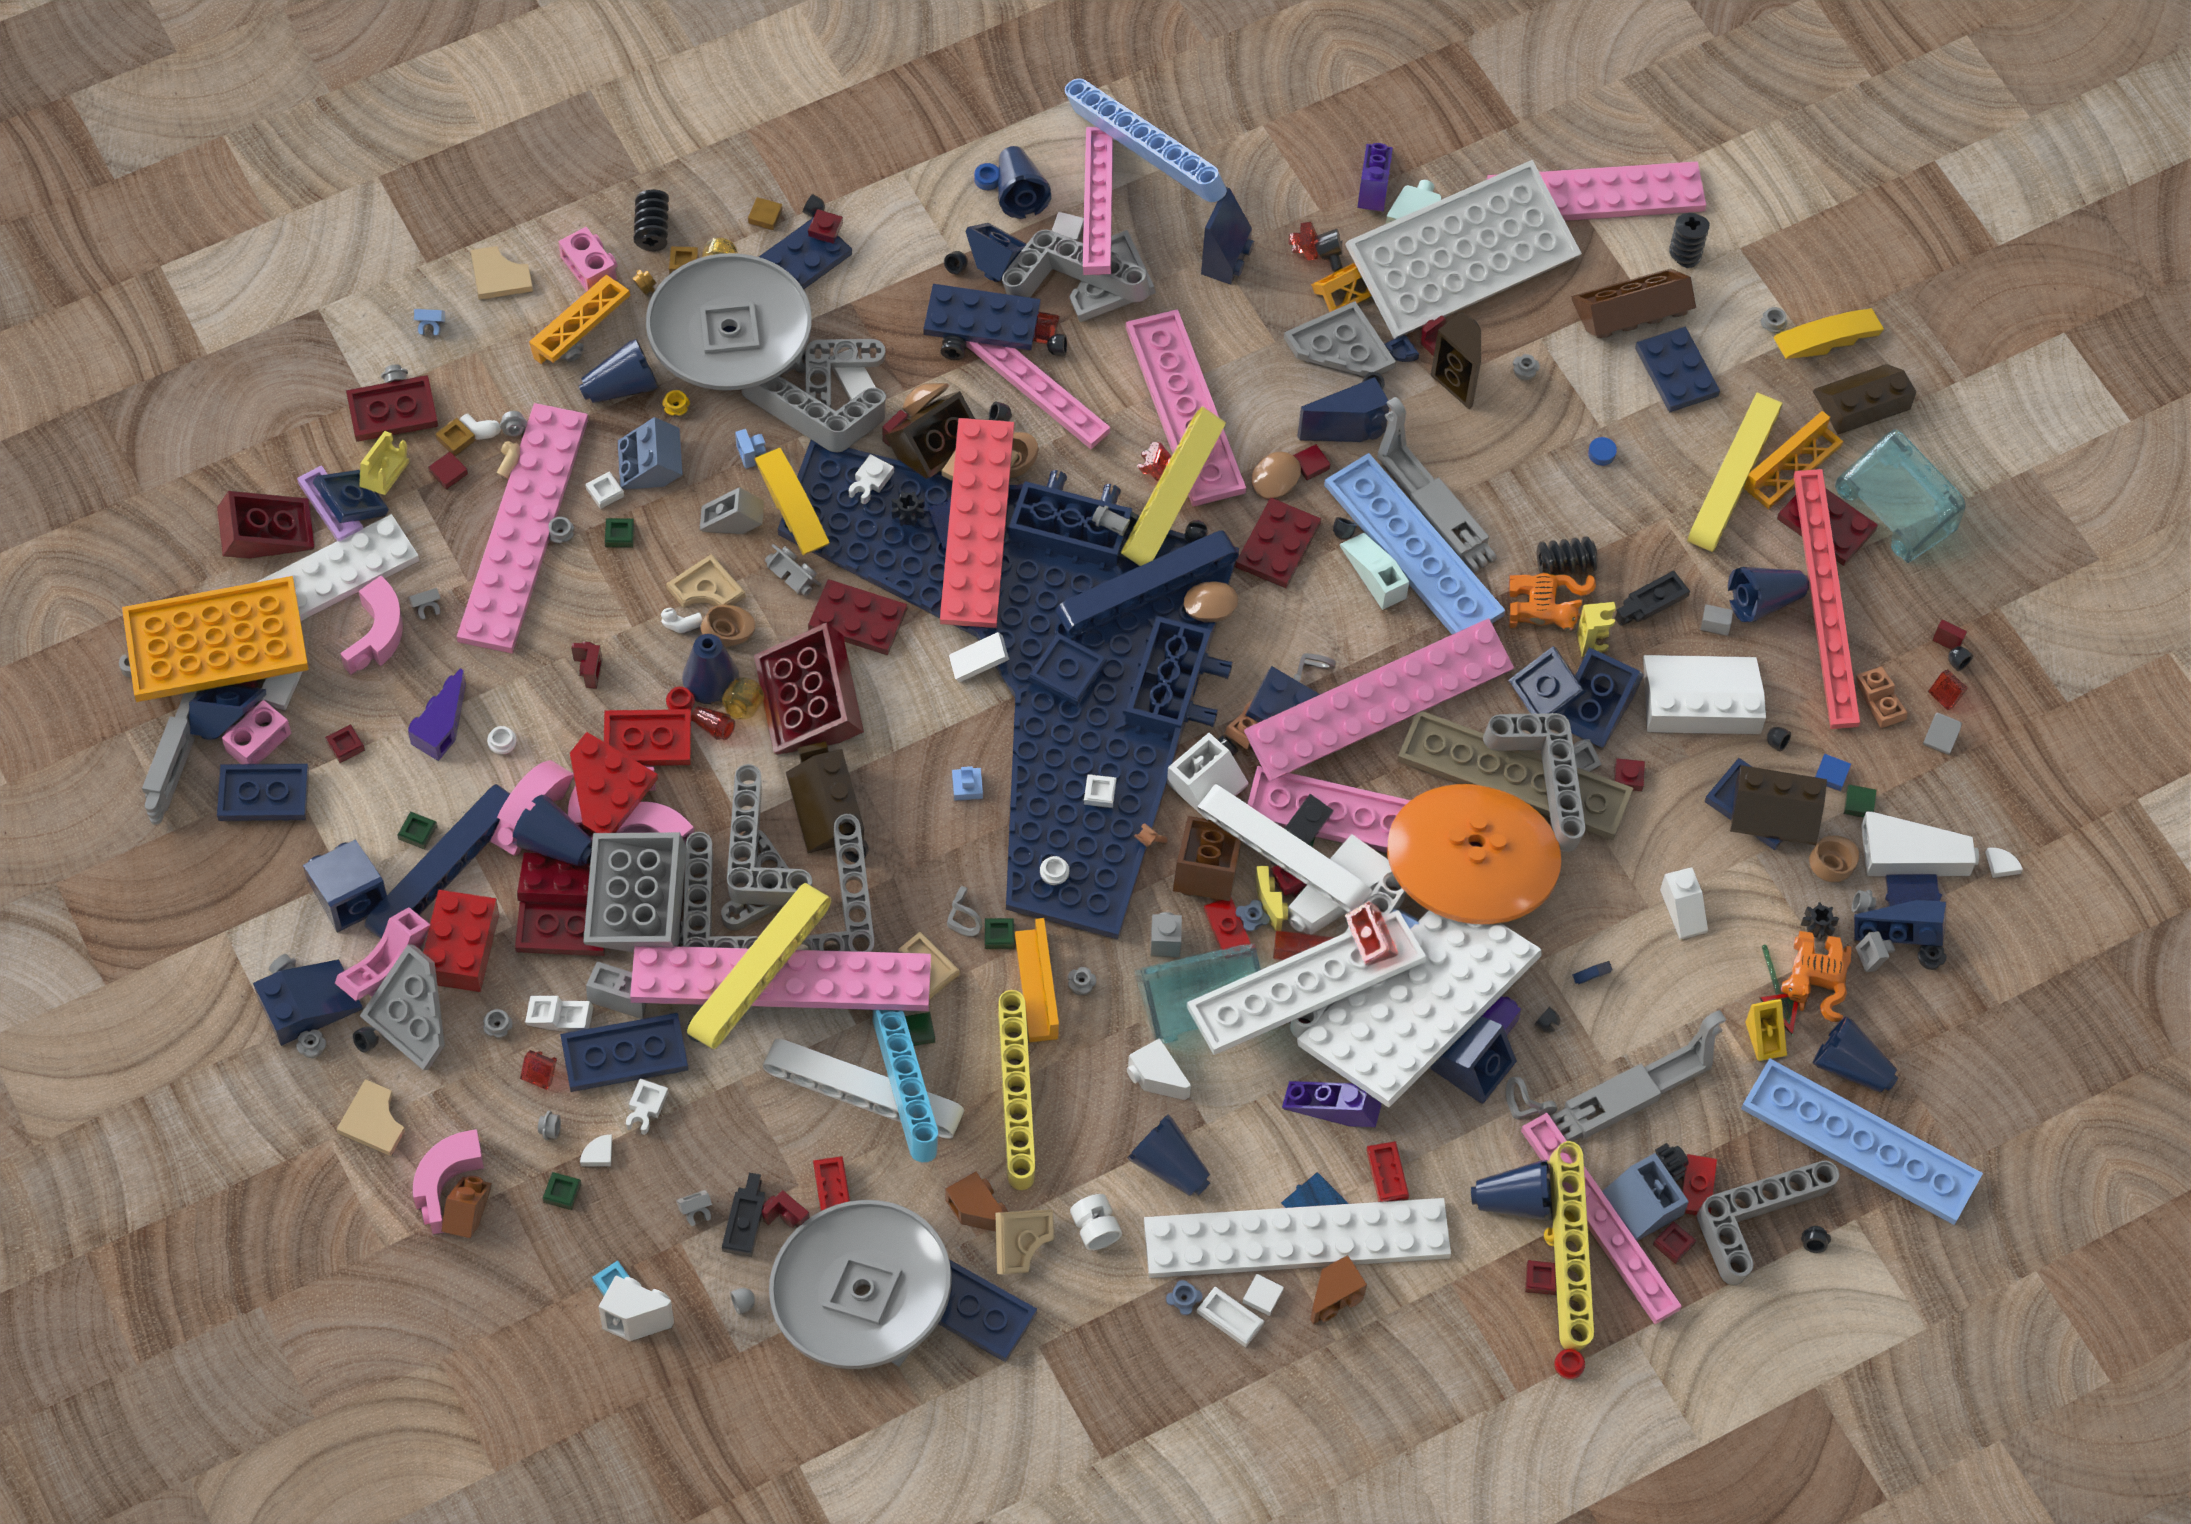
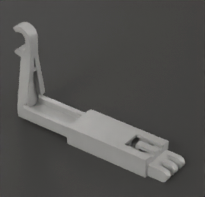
M1397 397L1387 401L1386 403L1392 411L1385 414L1389 423L1377 458L1410 496V501L1467 567L1475 573L1479 570L1478 565L1482 568L1488 565L1487 559L1490 562L1497 559L1496 554L1488 545L1489 536L1439 477L1434 479L1406 446L1404 426L1406 418L1405 407ZM1453 529L1461 530L1459 537L1461 539L1464 538L1466 540L1465 543L1460 541L1452 531Z
M124 654L119 660V666L124 676L132 678L131 669L128 666L130 663L126 654ZM203 690L184 693L175 717H169L143 784L142 790L143 793H146L145 809L153 825L160 824L165 811L168 810L195 740L194 735L190 734L189 702Z
M1721 1010L1713 1012L1702 1021L1699 1032L1687 1046L1645 1067L1641 1063L1566 1101L1564 1109L1552 1115L1551 1119L1555 1124L1563 1121L1557 1127L1561 1133L1569 1130L1570 1132L1565 1134L1564 1138L1572 1142L1579 1137L1585 1139L1658 1102L1661 1094L1711 1069L1715 1036L1723 1031L1719 1024L1724 1023L1727 1019ZM1600 1104L1599 1107L1603 1108L1605 1112L1588 1121L1586 1116L1594 1115L1596 1112L1594 1107Z

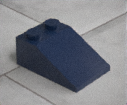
M1226 187V195L1217 202L1205 226L1201 275L1231 285L1235 276L1241 275L1245 264L1243 259L1245 255L1250 256L1255 241L1251 240V225L1231 189Z
M1374 377L1301 406L1297 437L1301 441L1363 442L1368 439H1377L1386 431L1387 419L1385 414L1389 413V407L1386 402L1389 400Z
M1589 647L1575 675L1586 693L1558 714L1565 716L1569 720L1572 734L1584 740L1590 739L1591 743L1604 749L1633 700L1644 674Z
M339 959L281 970L253 983L257 998L280 1046L298 1039V1036L304 1031L318 1030L363 1010L359 1000L355 1001L335 984L337 975L344 972Z

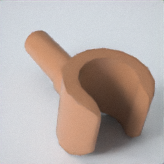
M1145 823L1141 826L1143 830L1134 836L1146 847L1150 846L1153 842L1165 844L1168 841L1167 837L1158 835Z

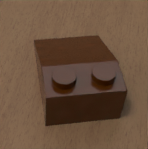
M1188 816L1177 859L1173 891L1188 896L1197 895L1209 897L1217 901H1230L1242 841L1211 820Z

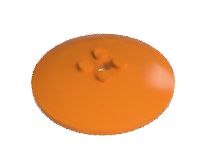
M1454 784L1426 791L1409 801L1399 811L1389 831L1387 842L1388 861L1392 873L1402 889L1424 908L1437 915L1458 922L1497 924L1523 917L1547 900L1553 892L1560 874L1561 851L1551 826L1531 805L1510 793L1474 784ZM1479 842L1483 845V847H1473L1469 843Z

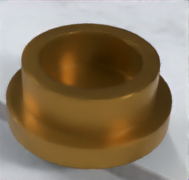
M637 270V275L632 278L645 296L649 292L653 294L655 292L653 286L657 284L648 271L642 273L640 270Z

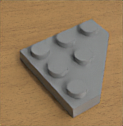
M1128 230L1113 235L1111 237V255L1142 267L1146 272L1150 288L1149 296L1155 294L1154 285ZM1083 281L1080 282L1077 289H1073L1069 296L1079 322L1133 302Z
M1355 301L1284 332V340L1296 358L1364 377L1370 372L1383 374L1394 369L1396 361Z
M408 944L360 1017L422 1070L430 1069L444 1048L445 1043L435 962L415 945Z

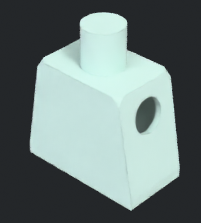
M1421 180L1417 188L1409 185L1404 186L1387 214L1386 224L1440 201L1441 195L1433 192L1434 184L1428 180Z

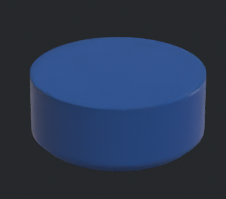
M984 163L975 169L974 182L977 187L982 190H993L998 187L999 168L996 165Z
M1598 437L1590 443L1588 456L1597 465H1608L1614 461L1617 447L1611 439Z

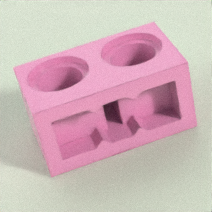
M587 227L558 241L560 257L586 291L605 275L617 280L615 268L618 265L614 256L611 253L607 254L598 235H592Z
M263 700L257 706L250 708L240 722L230 726L222 740L226 752L240 764H259L291 734L288 720ZM266 722L270 723L268 726H260L261 724ZM245 741L249 742L247 745L244 746L239 745L240 743Z

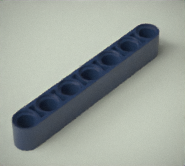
M1217 531L1067 599L1058 605L1055 613L1069 636H1077L1233 564L1238 559L1239 552L1225 531Z
M498 784L491 786L369 914L365 921V928L381 939L388 920L392 916L408 907L420 916L437 898L438 890H444L491 841L500 821L497 816L510 793Z

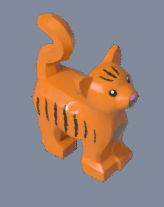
M1547 573L1535 576L1510 575V597H1518L1519 594L1529 595V602L1510 603V628H1516L1519 622H1526L1539 626L1555 624L1567 632L1571 631L1578 619L1581 618L1578 608L1582 605V600L1555 604L1557 589L1561 585H1566L1574 594L1580 596L1588 595L1596 587L1595 578L1589 575L1586 579V584L1581 586L1571 576L1551 575Z
M1799 931L1798 937H1795L1794 949L1799 952L1792 964V975L1781 984V992L1787 994L1790 1000L1798 1002L1800 1011H1804L1811 992L1810 984L1835 990V994L1823 1000L1820 1009L1825 1019L1830 1022H1839L1843 1015L1832 1011V1007L1843 1002L1847 995L1846 975L1851 963L1852 947L1846 946L1843 948L1841 938L1828 936L1825 941V949L1828 951V955L1817 954L1814 950L1813 933Z

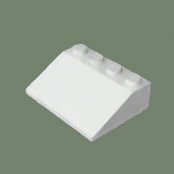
M1643 656L1647 732L1761 734L1766 719L1764 690L1756 657Z

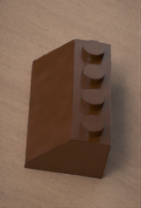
M1672 268L1571 296L1586 332L1597 336V338L1610 337L1613 335V331L1620 329L1622 331H1631L1637 329L1638 324L1645 322L1647 324L1659 323L1663 321V317L1670 315L1672 317L1684 316L1688 314V310L1696 308L1691 277Z

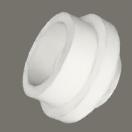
M505 726L496 727L488 735V747L496 754H507L516 746V735Z
M1057 856L1047 858L1040 867L1041 878L1051 885H1059L1065 882L1069 876L1067 862Z

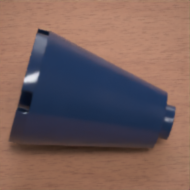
M1018 146L1005 148L999 155L998 202L1002 211L1011 218L1024 219L1026 215L1031 213L1035 215L1041 213L1048 207L1051 201L1049 183L1022 148Z
M637 339L630 340L581 378L583 384L579 385L584 399H591L592 403L650 392L659 388Z
M1740 567L1731 572L1728 580V591H1733L1734 598L1729 600L1736 617L1742 622H1754L1805 597L1809 589V580L1800 570Z
M703 634L693 644L683 671L682 681L684 687L694 695L695 701L703 704H711V702L716 701L721 703L728 700L735 693L739 685V671L721 640L716 635Z
M542 794L535 797L532 802L536 805L531 811L525 808L516 823L512 837L517 839V841H514L513 844L519 848L579 867L591 863L593 840L551 798Z
M1843 1017L1829 1033L1828 1036L1830 1037L1825 1045L1822 1043L1812 1063L1817 1068L1881 1093L1884 1089L1890 1091L1898 1080V1076L1895 1075L1897 1068L1852 1019Z
M1169 1114L1160 1121L1157 1127L1151 1130L1127 1157L1132 1163L1188 1196H1191L1194 1192L1199 1196L1210 1185L1207 1178L1211 1174Z
M1541 1160L1476 1180V1186L1471 1187L1472 1205H1478L1480 1211L1545 1221L1553 1220L1550 1179L1547 1178V1174H1550L1548 1160Z

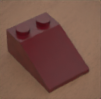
M228 491L217 506L222 556L251 559L314 549L309 498Z

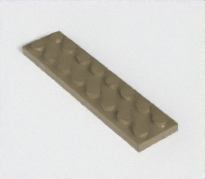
M1424 711L1416 713L1399 752L1398 762L1458 784L1480 785L1510 793L1531 805L1540 814L1550 817L1541 754L1531 750H1492L1483 741L1484 733ZM1577 768L1585 830L1614 840L1633 788ZM1557 780L1559 783L1566 785L1565 782ZM1562 806V808L1570 810L1568 807Z

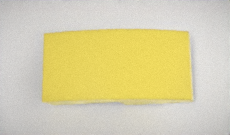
M1257 866L1255 882L1258 899L1262 903L1264 913L1270 917V925L1275 931H1281L1283 920H1288V904L1282 903V892H1275L1274 877H1269V867Z

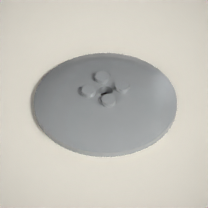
M737 253L705 256L688 262L673 271L653 293L646 315L648 340L651 349L661 364L675 376L686 382L714 390L751 388L778 377L787 371L801 356L809 341L812 326L811 308L807 295L802 286L789 272L766 259ZM726 326H734L737 328L733 332H725L722 330Z
M857 1200L845 1202L827 1208L806 1220L783 1244L775 1259L770 1276L769 1298L771 1309L782 1334L796 1350L806 1357L835 1368L864 1369L876 1367L906 1355L920 1345L935 1329L949 1301L952 1284L951 1265L945 1246L937 1232L915 1212L903 1206L885 1201ZM860 1285H869L871 1287L866 1295L859 1296L855 1294L856 1288Z

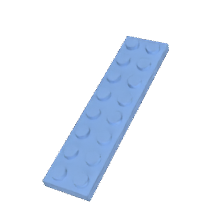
M1370 453L1325 479L1324 486L1364 533L1397 562L1409 580V585L1452 635L1488 618L1491 623H1494L1505 615V609Z
M1772 1059L1768 1060L1741 1110L1953 1225L1958 1220L1983 1174Z

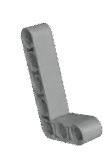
M1047 229L1034 234L1002 277L1006 294L1029 298L1052 269L1133 302H1141L1150 294L1145 270L1111 255V274L1083 275V243Z
M781 376L758 386L741 389L742 395L832 452L846 450L885 419L886 394L879 388L864 390L837 411Z
M1557 713L1499 714L1493 716L1483 735V741L1488 748L1496 751L1541 750L1552 830L1555 833L1560 850L1566 852L1575 850L1585 832V821L1569 720ZM1495 730H1496V731H1500V732L1502 733V735H1501V734H1497V733L1495 732ZM1522 730H1526V731L1530 732L1531 734H1526V733L1523 732ZM1554 755H1559L1563 759H1558ZM1557 780L1565 782L1566 785L1559 783ZM1562 806H1566V807H1568L1570 810H1566V809L1562 808ZM1565 831L1571 832L1574 836L1566 834Z
M745 764L736 770L734 780L727 871L729 897L732 901L739 904L785 905L797 891L794 889L795 886L807 883L813 887L812 877L807 871L802 869L757 868L762 800L761 772L755 765ZM748 780L754 781L752 784H744L743 782ZM744 806H751V807H752V808L749 809V810H743V809H741V808L744 807ZM744 831L750 832L746 836L739 835V833ZM741 857L748 858V860L744 862H740L737 859ZM738 883L747 884L742 888L735 887ZM768 884L776 885L772 889H767L764 886Z
M844 814L839 816L834 823V840L845 931L808 935L801 944L808 946L810 950L824 951V944L834 941L840 946L839 951L873 952L874 934L861 827L859 820L855 816ZM843 823H850L855 827V832L852 835L844 836L839 832L838 828ZM848 851L855 852L859 860L852 865L846 864L842 859L843 854ZM857 880L861 883L862 889L854 894L848 892L845 886L849 881ZM854 909H861L866 917L862 922H854L850 919L849 913ZM856 938H864L869 942V947L865 951H857L852 943Z
M694 832L686 841L683 947L749 949L758 939L757 936H712L714 859L712 840L705 832ZM700 847L706 849L703 852L694 851L696 848ZM699 873L705 875V876L702 877V878H694V877H693L695 874H699ZM698 899L705 901L704 903L699 905L692 903L693 901ZM695 926H702V927H704V928H703L702 930H700V931H693V930H692V928L695 927Z
M1819 1161L1712 1195L1706 1199L1697 1212V1220L1718 1272L1724 1282L1730 1285H1738L1744 1281L1753 1269L1752 1257L1737 1222L1828 1193L1839 1179V1170L1835 1164L1829 1161ZM1817 1173L1823 1174L1827 1178L1828 1183L1821 1182L1817 1177ZM1789 1182L1797 1183L1801 1191L1792 1189ZM1762 1191H1769L1773 1195L1774 1200L1764 1197ZM1735 1199L1744 1201L1747 1208L1743 1209L1737 1206ZM1708 1208L1716 1209L1719 1217L1710 1215ZM1719 1235L1728 1237L1731 1245L1722 1243ZM1730 1263H1737L1742 1268V1273L1735 1272L1731 1268Z

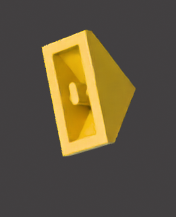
M1777 999L1752 1004L1745 1023L1757 1060L1763 1061L1787 1056L1782 1001Z

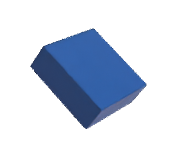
M1824 754L1815 777L1827 779V787L1841 791L1851 763Z

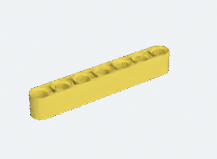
M1756 393L1692 526L1687 542L1714 552L1745 487L1747 476L1753 470L1783 405L1782 402Z
M1202 406L1189 423L1121 551V554L1139 566L1151 562L1155 558L1226 424L1225 421Z
M807 883L802 884L696 1013L688 1026V1035L712 1049L717 1048L823 918L830 907L831 897Z
M1008 990L999 997L998 1006L1007 1175L1009 1184L1013 1188L1025 1190L1032 1186L1035 1178L1026 1006L1024 996L1020 992ZM1009 1005H1014L1018 1007V1009L1015 1011H1009L1005 1009V1007ZM1010 1032H1016L1020 1034V1036L1017 1038H1010L1007 1036V1034ZM1011 1059H1018L1022 1063H1020L1019 1065H1011L1008 1061H1010ZM1019 1086L1024 1090L1016 1093L1011 1091L1010 1088ZM1019 1113L1024 1115L1025 1118L1015 1120L1011 1116ZM1023 1141L1027 1145L1019 1148L1015 1147L1013 1143ZM1022 1168L1027 1170L1028 1173L1026 1175H1017L1014 1171Z
M1566 1141L1556 1148L1549 1160L1559 1337L1564 1349H1574L1579 1352L1594 1337L1583 1152L1575 1142ZM1560 1153L1569 1155L1572 1163H1565L1561 1159ZM1562 1182L1571 1184L1574 1192L1569 1193L1565 1191ZM1564 1211L1572 1213L1575 1217V1222H1569L1564 1216ZM1566 1241H1572L1577 1247V1252L1570 1251L1566 1247ZM1568 1270L1577 1273L1579 1282L1572 1281L1568 1277ZM1569 1300L1578 1302L1581 1311H1574L1570 1307ZM1571 1330H1577L1581 1333L1582 1342L1576 1341L1572 1337Z

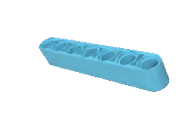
M873 1010V1025L910 1155L918 1162L932 1161L937 1155L938 1129L903 1010Z

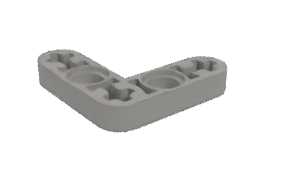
M831 339L810 342L806 347V393L816 398V393H821V402L831 408V368L877 367L885 360V346L876 339ZM845 347L852 349L854 352L853 356L846 360L838 356L839 350ZM830 348H834V359H830ZM857 348H861V358H862V359H858V349H857ZM871 348H876V358H870ZM816 349H821L823 353L820 359L815 358L814 353ZM817 373L823 374L826 377L825 383L819 386L814 385L810 381L811 377Z
M759 830L758 842L762 853L760 855L757 854V868H762L761 865L764 861L773 860L777 863L776 868L789 869L767 836ZM746 831L742 836L749 835L750 832ZM768 884L764 887L767 889H772L776 887V885ZM731 900L721 910L722 922L727 929L740 930L783 905L756 907L753 904H747V911V909L744 910V904L735 903ZM733 911L735 914H739L740 919L730 918L729 913Z

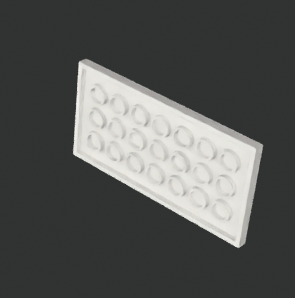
M1533 160L1355 237L1345 244L1394 339L1422 328L1429 320H1436L1441 315L1444 317L1449 316L1574 260L1582 254Z
M1429 910L1418 921L1419 925L1415 924L1410 929L1426 955V962L1336 1001L1323 1013L1314 1026L1308 1028L1297 1039L1298 1046L1389 1108L1541 957V949L1502 923L1469 924L1442 917Z

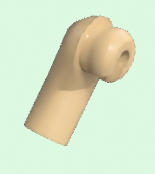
M507 441L501 448L505 458L496 473L509 480L511 471L519 461L520 446L517 443L513 444Z

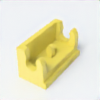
M383 432L360 463V487L386 495L409 464L405 440L400 442V448H395L392 445V433Z
M1614 602L1583 605L1577 630L1582 657L1585 656L1589 647L1601 653L1608 650L1609 645H1596L1595 642L1597 638L1609 637V627L1615 624V619H1612L1613 612L1616 609Z

